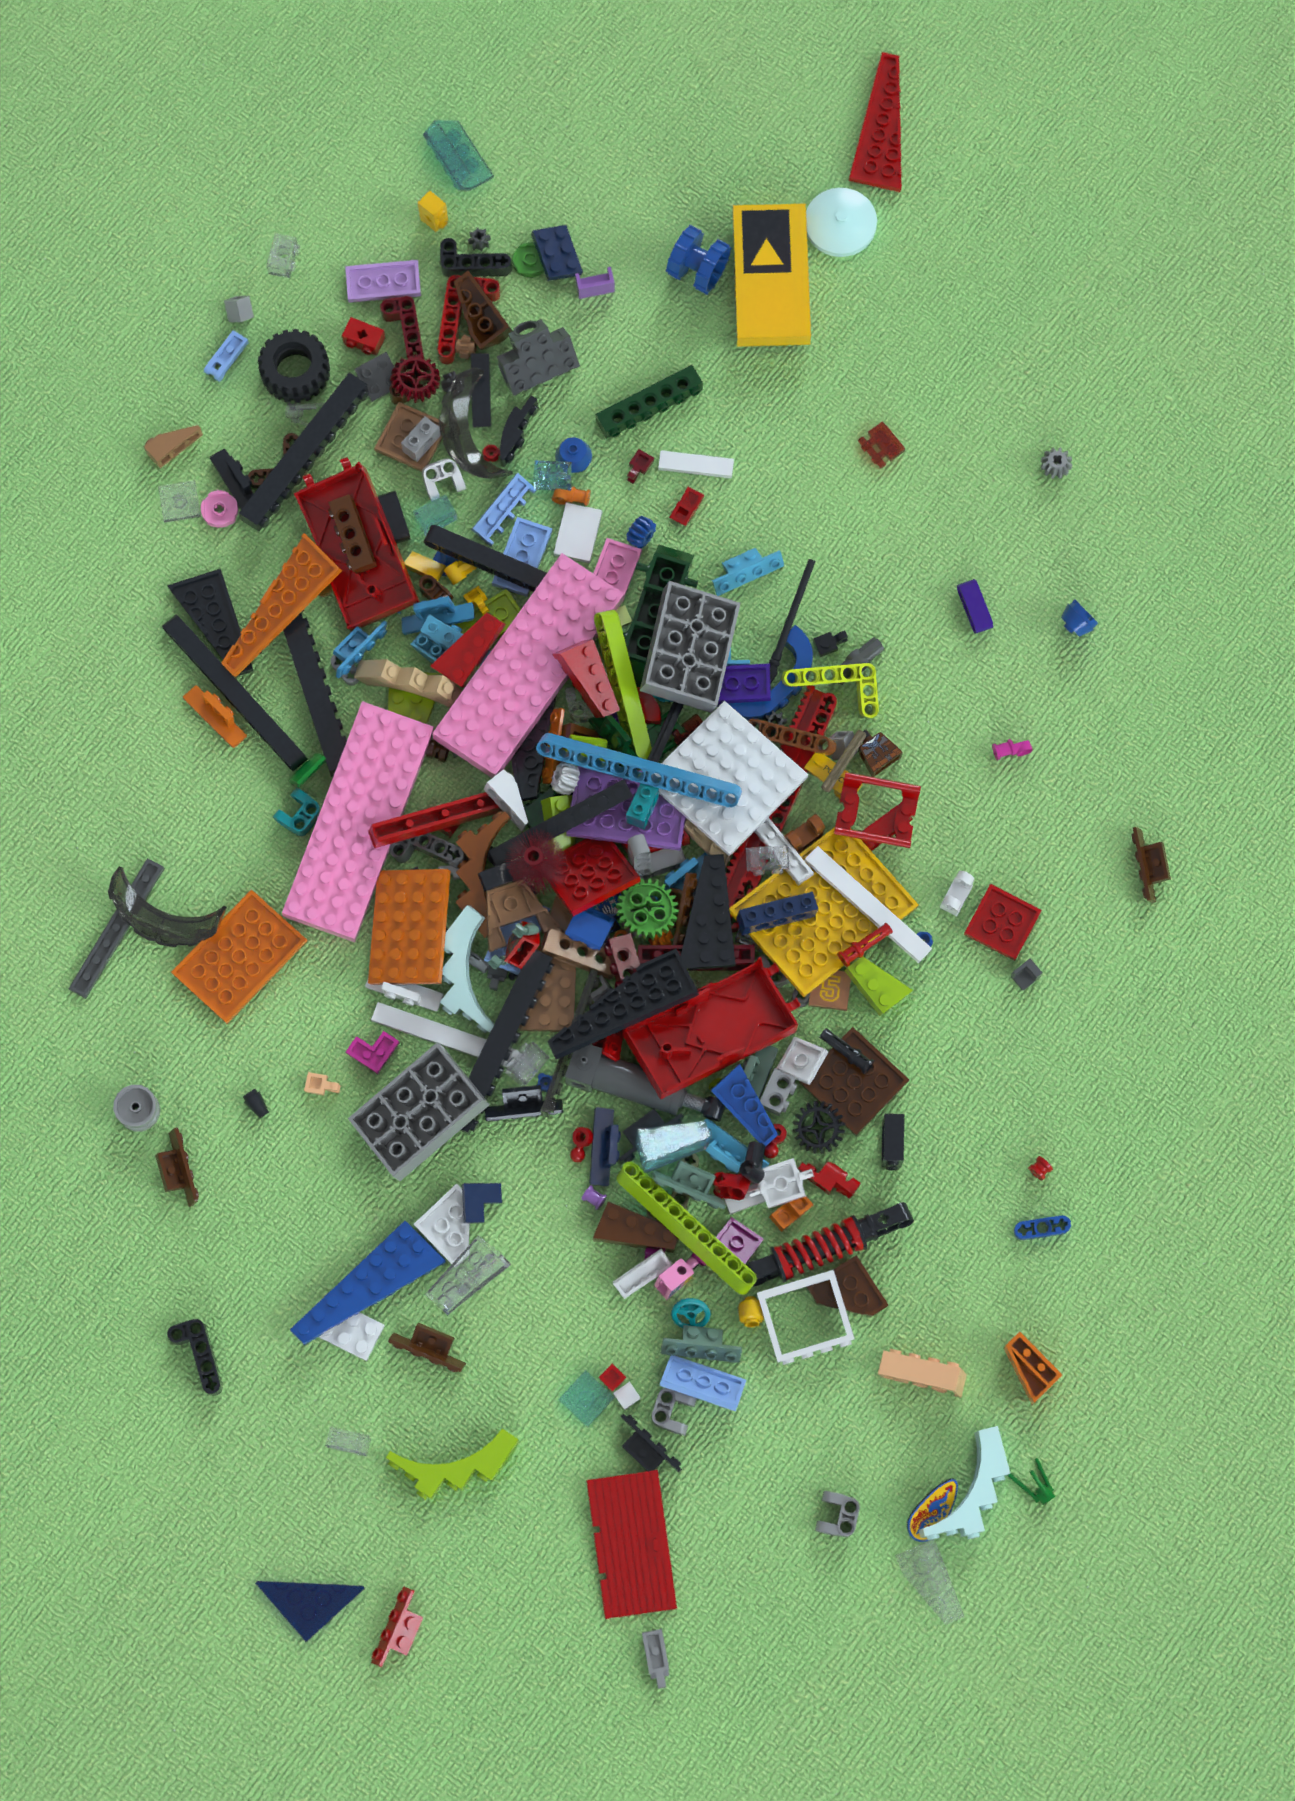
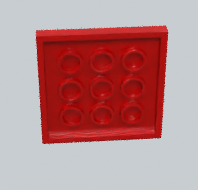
M585 839L563 850L561 853L565 854H561V858L565 855L563 858L566 859L563 860L567 861H562L560 865L566 866H554L564 869L559 870L560 874L558 876L561 878H558L556 882L554 881L557 888L552 884V877L550 881L552 889H554L572 916L641 882L640 876L614 842Z

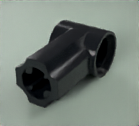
M756 1141L749 1142L746 1159L739 1168L740 1174L753 1184L760 1183L765 1176V1172L762 1169L765 1145Z

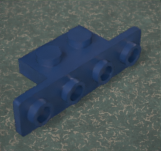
M600 1107L594 1109L590 1185L609 1186L610 1167L619 1160L617 1144L620 1141L621 1133L618 1131L619 1125H613V1109Z

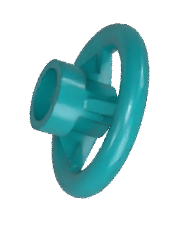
M695 1298L682 1299L671 1310L672 1320L680 1328H683V1325L704 1327L709 1322L711 1316L709 1307L703 1301ZM704 1311L705 1316L703 1320L696 1323L695 1318L697 1314ZM677 1313L689 1319V1324L680 1321Z

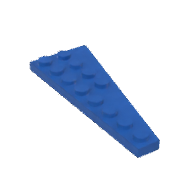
M404 1221L303 1316L290 1331L305 1345L336 1325L342 1324L348 1318L359 1314V1312L367 1307L373 1306L394 1294L400 1288L413 1283L419 1277L430 1273L433 1269L446 1263V1260L416 1230Z

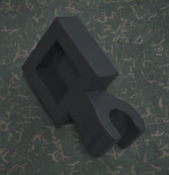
M841 631L835 636L828 632L813 638L820 657L838 651L837 645L847 642L848 636L846 631Z

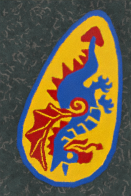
M954 1478L945 1480L933 1488L910 1513L907 1520V1531L914 1540L927 1542V1537H920L919 1530L934 1525L950 1515L958 1491V1483Z

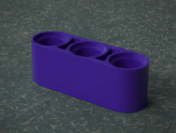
M976 579L958 584L957 591L973 632L977 634L992 629L993 621Z

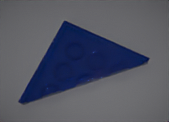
M257 1581L255 1583L306 1642L365 1589L364 1586L266 1581Z

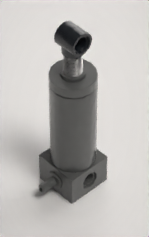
M591 1044L573 1052L565 1075L566 1085L592 1093L593 1089L666 1113L669 1112V1114L675 1116L679 1108L684 1106L700 1111V1114L707 1119L720 1122L725 1109V1105L718 1098L712 1096L701 1098L696 1095H689L686 1087L660 1100L640 1065L621 1059L615 1062L602 1054V1048Z

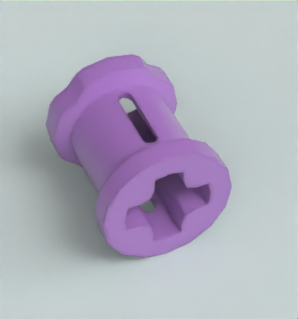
M590 1185L581 1199L588 1201L595 1206L596 1210H599L605 1202L607 1195L600 1194Z

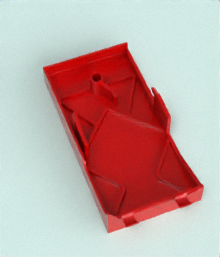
M348 457L340 460L344 471L317 483H314L309 473L302 477L306 483V488L294 493V496L302 510L316 545L342 570L330 584L347 624V629L352 632L357 626L363 628L420 602L367 469L360 462H357L352 467ZM348 494L354 498L377 567L360 574H355L352 570H349L346 564V560H348L347 554L343 553L340 543H342L341 537L337 536L334 529L336 525L335 520L331 519L328 512L330 508L328 502ZM345 514L342 517V522L348 520L349 514ZM355 531L348 534V539L354 537ZM361 548L354 551V556L360 554Z

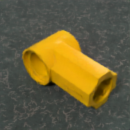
M459 560L443 570L452 585H455L477 568Z

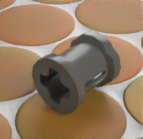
M796 988L792 995V1001L800 994ZM810 993L804 997V1000L797 998L801 1004L800 1007L808 1004Z

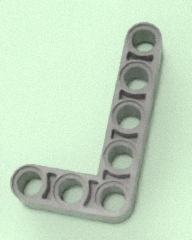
M644 834L635 835L628 839V862L640 876V880L642 878L646 880L681 868L680 864L686 860L682 848L681 851L662 849L651 853Z

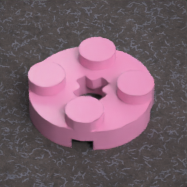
M217 490L209 493L205 500L203 499L201 514L209 526L222 528L235 523L239 508L236 499L226 491ZM219 505L224 508L221 513L215 511Z

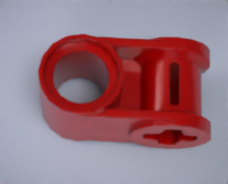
M724 1172L714 1174L716 1177L713 1182L714 1196L735 1200H743L751 1182L743 1175Z

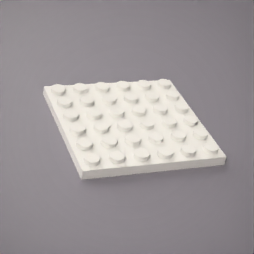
M724 701L661 764L738 785L742 790V795L735 807H726L660 788L659 794L730 856L808 778V774ZM673 778L675 782H679L678 779ZM691 783L692 786L698 787L696 784Z

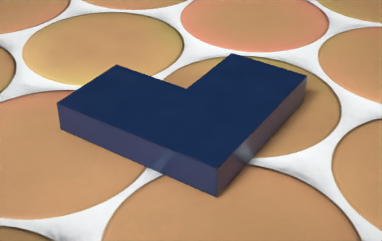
M501 1183L462 1184L464 1224L484 1223V1204L502 1203Z

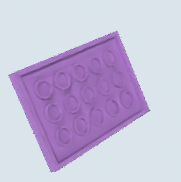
M577 766L580 775L577 782L578 786L575 787L571 807L624 778ZM625 779L633 797L566 832V835L571 837L628 844L629 838L644 834L648 847L681 851L686 817L659 794V799L645 830L628 824L626 814L640 783Z

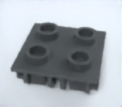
M387 352L354 369L357 378L367 383L368 396L372 402L390 392L392 384L390 380L391 371L395 367Z

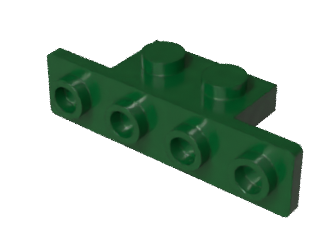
M612 715L602 718H589L588 722L602 739L608 741V746L612 750L638 757L630 747L632 739Z

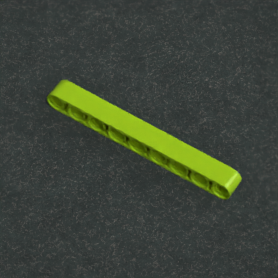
M616 610L598 612L594 616V623L608 679L620 711H617L619 723L632 739L630 744L632 750L639 758L647 760L652 747L620 619Z
M626 1162L617 1174V1182L732 1289L742 1295L748 1293L757 1280L755 1273L661 1186L656 1184L637 1164Z

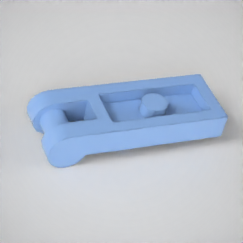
M233 330L207 363L204 372L208 375H213L214 379L220 382L227 370L249 343L248 339ZM217 364L221 366L218 370L215 369Z

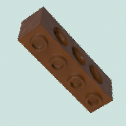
M348 494L328 502L330 505L328 512L331 519L335 520L336 525L334 529L337 536L341 537L342 543H340L343 553L347 554L348 560H346V564L349 570H352L355 574H360L377 567L354 498ZM345 514H349L348 520L342 522V517ZM355 531L354 537L348 539V534ZM361 548L360 554L354 556V551Z

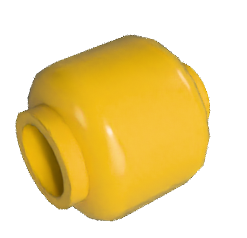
M748 1296L739 1303V1320L746 1327H757L763 1322L764 1315L760 1302L756 1297Z

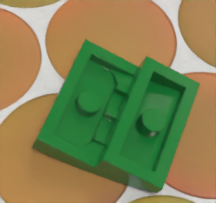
M315 753L288 781L293 786L296 785L300 788L326 762V758L322 754Z

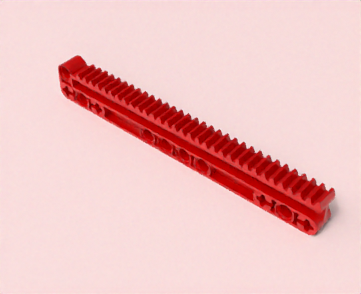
M807 685L806 692H804L803 698H801L800 705H798L797 712H795L789 727L814 733L816 729L818 735L824 736L836 710V696L832 693L816 690L813 685ZM828 702H831V704H829V706H828V708H827V711H826V710H825V704H827ZM822 717L826 722L819 723L816 719ZM793 733L788 736V741L793 739ZM810 737L805 741L806 746L810 744ZM781 745L780 750L808 774L804 767L815 752ZM803 783L786 799L789 802V806L783 807L780 805L769 816L771 821L775 817L782 819L781 823H774L781 833ZM755 832L736 849V852L733 853V859L730 860V866H727L726 881L729 908L745 897V887L751 886V889H748L746 893L747 895L759 886L772 857L770 850ZM737 921L731 925L732 933L739 931L740 928Z

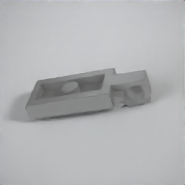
M662 1629L643 1632L642 1636L651 1679H657L658 1689L665 1688V1676H669V1665Z

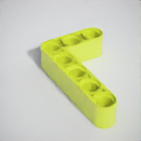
M870 663L790 669L783 672L781 676L782 683L789 687L856 681L860 715L864 718H873L878 714L876 670ZM865 666L870 670L867 677L862 675V668ZM845 668L851 671V676L848 679L843 676ZM828 669L833 674L830 680L824 677V673ZM808 671L814 674V679L811 682L807 681L805 677ZM789 673H793L795 675V681L793 683H789L787 681V675ZM866 685L871 688V693L868 696L863 693V688ZM867 704H870L873 708L870 715L866 714L864 710Z

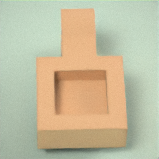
M308 1072L304 1092L324 1096L325 1090L339 1093L341 1085L336 1082L327 1081V1075Z

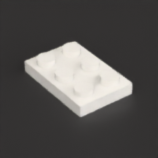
M359 1312V1314L343 1321L342 1324L336 1325L324 1332L319 1338L367 1361L385 1325Z

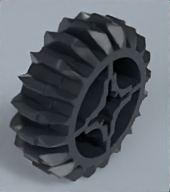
M818 1101L813 1102V1107L810 1103H807V1110L803 1107L800 1108L803 1115H795L800 1120L793 1121L794 1125H798V1128L793 1129V1132H799L795 1140L802 1138L799 1145L807 1144L806 1151L813 1147L812 1152L814 1154L817 1153L818 1148L821 1154L825 1153V1147L828 1152L832 1151L831 1144L834 1147H838V1143L835 1140L842 1141L843 1138L838 1134L845 1133V1130L840 1129V1126L846 1125L845 1122L839 1123V1119H842L843 1115H835L839 1111L838 1108L831 1111L833 1104H829L825 1108V1101L821 1102L820 1107ZM820 1111L828 1114L833 1122H824ZM814 1112L813 1123L809 1126H804L806 1118ZM817 1122H819V1125H828V1127L821 1129V1133H819V1130L810 1129L818 1125ZM834 1128L832 1137L824 1143L825 1132L828 1129ZM805 1132H813L816 1139H818V1143L811 1141Z

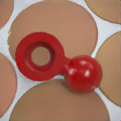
M773 1124L775 1129L780 1132V1135L776 1136L765 1147L764 1155L769 1159H773L778 1155L779 1149L777 1145L783 1143L787 1136V1131L781 1124Z
M578 1127L573 1132L572 1138L576 1147L571 1150L570 1158L577 1163L585 1159L586 1154L583 1149L589 1146L593 1140V1133L587 1127Z

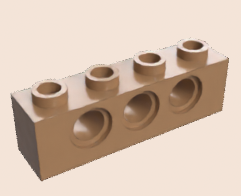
M550 928L546 932L540 952L598 976L602 975L606 979L611 980L615 977V975L611 974L609 967L611 964L610 958L606 956L604 948L600 950L590 949L581 941L571 940L559 928ZM560 941L566 943L567 950H563L559 946ZM578 948H581V949L584 950V952H585V956H584V957L580 956V955L577 953V949H578ZM617 954L618 959L621 960L622 955ZM595 955L601 956L603 963H598L595 960Z

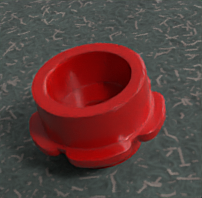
M492 444L487 445L482 451L484 460L487 462L497 461L500 456L499 448Z

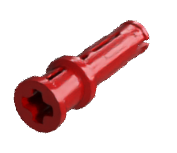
M884 923V925L859 942H852L850 947L843 952L839 951L837 955L841 962L848 967L852 961L858 957H863L866 950L889 934H892L893 931L888 923ZM880 934L878 937H876L875 939H873L871 942L868 943L869 940H871L872 938H874L876 935Z

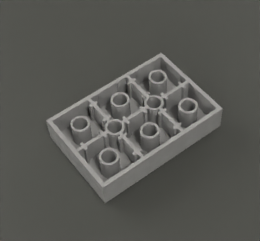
M669 581L662 592L640 691L712 713L718 706L740 603Z
M437 1042L352 1114L348 1120L390 1174L401 1181L490 1104L446 1049Z

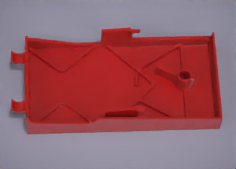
M759 957L756 962L717 983L711 982L697 989L698 996L623 1029L624 1039L660 1100L796 1033L798 1023L791 1012L799 1008L801 1004L797 998L792 1002L786 1003L770 976L779 971L776 963L765 968L763 967L761 957Z

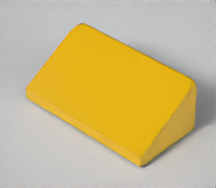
M414 551L411 552L404 562L406 569L422 576L431 575L437 581L442 576L443 569L446 568L445 565Z

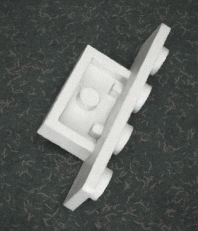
M367 980L365 985L368 989L385 994L384 996L393 1000L397 998L403 1000L402 1002L407 1005L413 1006L415 1004L435 1012L438 1011L441 1004L440 1001L444 996L443 993L417 984L392 985L383 982V985H371Z

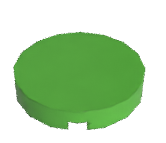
M527 242L518 246L512 258L515 271L519 275L528 278L540 276L544 269L534 242Z

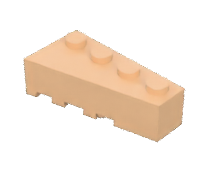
M890 1349L889 1352L883 1350L878 1371L881 1377L906 1384L910 1381L913 1385L921 1388L932 1386L931 1389L941 1393H945L947 1390L953 1391L956 1397L962 1398L967 1374L959 1367V1364L954 1362L942 1364L939 1359L928 1357V1360L920 1359V1355L909 1353V1356L902 1355L901 1351Z

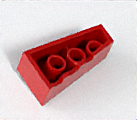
M485 613L430 667L465 688L506 624L492 614Z

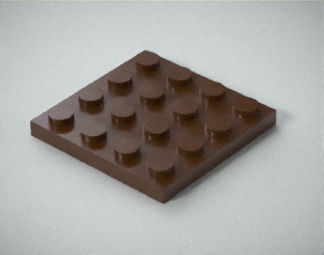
M852 1027L841 1039L854 1049H860L861 1053L868 1059L875 1061L870 1070L864 1075L861 1069L854 1064L851 1065L844 1055L832 1048L825 1057L811 1084L808 1085L801 1081L799 1083L820 1103L825 1101V1108L829 1104H833L831 1111L838 1108L839 1111L835 1115H843V1118L839 1119V1121L845 1122V1127L857 1136L909 1082V1079Z

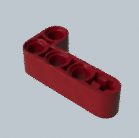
M409 296L384 300L380 305L382 317L387 322L401 320L407 355L414 358L413 352H417V358H420L422 355L424 356L414 300ZM405 306H411L409 309H403ZM387 309H393L391 312H385ZM409 322L414 323V324L411 325V326H407V325H406V324L409 323ZM410 339H416L415 342H409Z

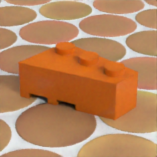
M1021 1332L1005 1345L1004 1350L1033 1405L1062 1374Z

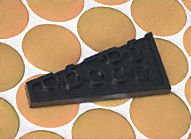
M221 568L167 585L168 589L216 652L224 659L232 645H235L241 636V630ZM250 663L238 676L253 672L252 664Z
M724 854L704 856L681 952V958L687 970L735 966Z

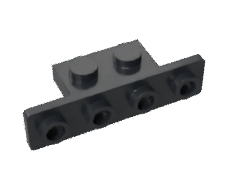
M222 449L210 456V460L242 510L253 495L250 487L252 481L248 475H243V467L239 460L235 461L226 449Z
M541 1085L502 1089L504 1105L487 1107L485 1110V1120L498 1121L501 1119L537 1117L547 1114L556 1115L563 1113L562 1099L543 1101Z
M653 1109L622 1132L633 1148L622 1155L618 1162L620 1164L631 1162L635 1159L634 1155L639 1151L643 1153L651 1147L650 1143L655 1139L657 1141L663 1139L667 1135L666 1131L671 1128L673 1130L678 1128L683 1123V1114L680 1113L665 1124L656 1110Z
M625 1414L621 1416V1419L635 1431L622 1445V1448L646 1471L656 1470L664 1460L678 1473L682 1471L680 1468L682 1464L674 1456L672 1458L668 1457L665 1454L666 1448L659 1442L655 1444L651 1440L652 1435L645 1428L640 1430L636 1426L638 1422L630 1414L628 1416Z

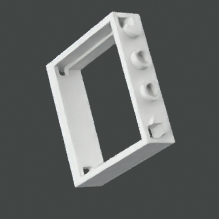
M834 1270L757 1293L777 1362L782 1361L783 1365L795 1362L794 1357L801 1356L802 1359L814 1356L813 1352L820 1350L821 1353L833 1350L832 1346L840 1344V1348L851 1345V1340L855 1339ZM830 1280L847 1335L782 1355L766 1299Z

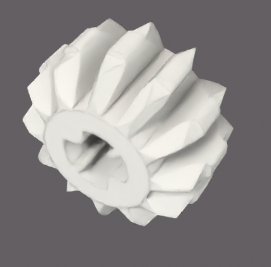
M561 762L556 766V770L553 771L551 786L557 793L570 795L575 791V787L578 786L577 782L580 771L573 764Z

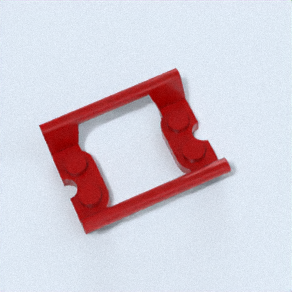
M845 772L839 802L844 806V810L837 813L834 834L910 848L913 826L910 825L909 819L915 817L921 786ZM862 783L901 790L903 798L897 807L893 826L895 838L850 829L856 821L859 806L857 790Z

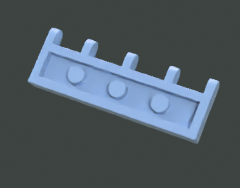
M519 473L515 474L471 530L488 545L492 546L494 542L490 539V536L495 530L501 534L503 533L504 529L499 525L506 516L513 520L515 515L511 510L518 502L524 506L526 501L522 498L527 490L535 493L536 488Z

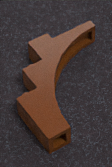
M506 811L496 813L492 817L493 821L487 825L485 823L477 830L478 834H475L472 830H465L458 835L459 840L456 841L470 859L468 862L464 860L457 866L459 869L456 871L457 875L470 890L468 892L464 890L457 896L456 904L462 911L467 905L471 906L485 917L478 929L484 938H488L486 891L484 892L478 873L485 870L487 855L494 839L503 826L511 819Z

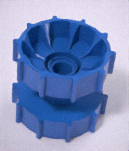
M689 225L688 228L683 230L668 258L665 271L668 272V275L680 280L687 274L689 268L697 272L693 286L696 287L695 289L708 295L723 275L732 248L729 247V244L719 239L710 246L708 251L701 248L704 233H702V230Z

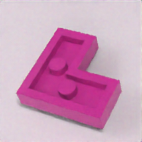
M385 1031L382 1032L373 1046L356 1036L346 1050V1054L376 1074H379L400 1042Z

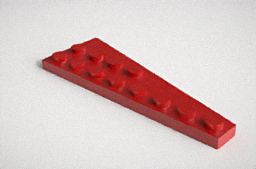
M882 52L849 181L901 193L899 55Z

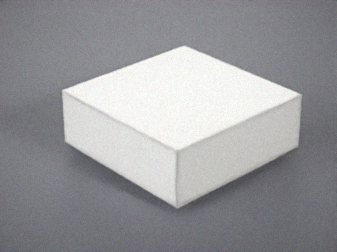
M630 1382L613 1393L624 1410L641 1399Z

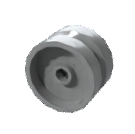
M130 1085L123 1088L116 1095L113 1110L116 1118L127 1129L134 1132H143L150 1129L157 1122L160 1116V1105L158 1099L148 1088L141 1085Z

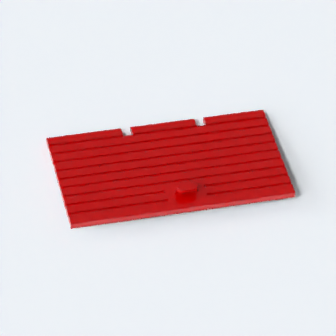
M658 1470L586 1480L592 1527L600 1526V1532L593 1534L599 1574L606 1573L607 1578L600 1580L605 1619L677 1609Z

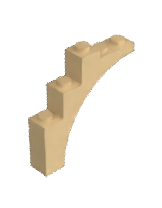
M388 659L361 660L354 675V678L367 686H382L403 690L431 699L451 708L463 691L455 686V682L444 675H427L416 667L401 668Z

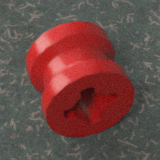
M1038 1156L1035 1164H1031L1028 1169L1036 1178L1043 1181L1045 1175L1050 1173L1053 1167L1044 1158Z

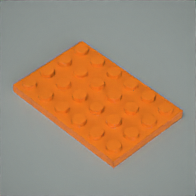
M449 869L380 871L376 883L368 975L369 984L383 985V982L392 985L442 984L451 873Z
M252 889L222 919L220 925L218 923L205 938L216 930L217 932L208 939L202 940L171 971L181 983L226 1024L241 1011L307 942L303 935Z

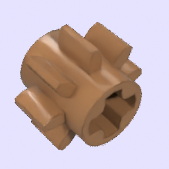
M463 335L461 339H457L456 353L460 354V358L469 359L471 354H475L476 343L472 340L471 336Z

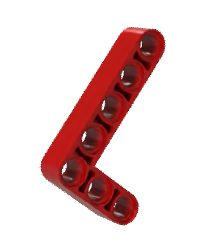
M453 275L447 281L438 342L439 360L445 365L451 364L455 360L456 342L459 334L462 305L456 288L452 287L455 285L454 281L460 275ZM474 277L492 302L500 298V285L497 280ZM495 289L494 292H489L488 290ZM454 301L457 302V304H455V305H451V304H450L451 302H454ZM450 318H454V319H455V320L452 321V322L447 321V320L450 319ZM446 335H452L451 338H445ZM448 351L450 354L443 355V352Z

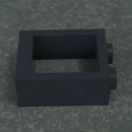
M885 1113L882 1120L881 1167H886V1170L895 1171L902 1167L904 1161V1114Z

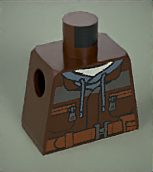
M866 729L863 731L866 733V737L858 752L871 777H875L902 757L903 752L883 733L879 732L872 737Z

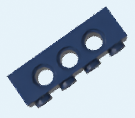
M812 891L740 909L736 919L741 934L745 935L815 917L818 906Z

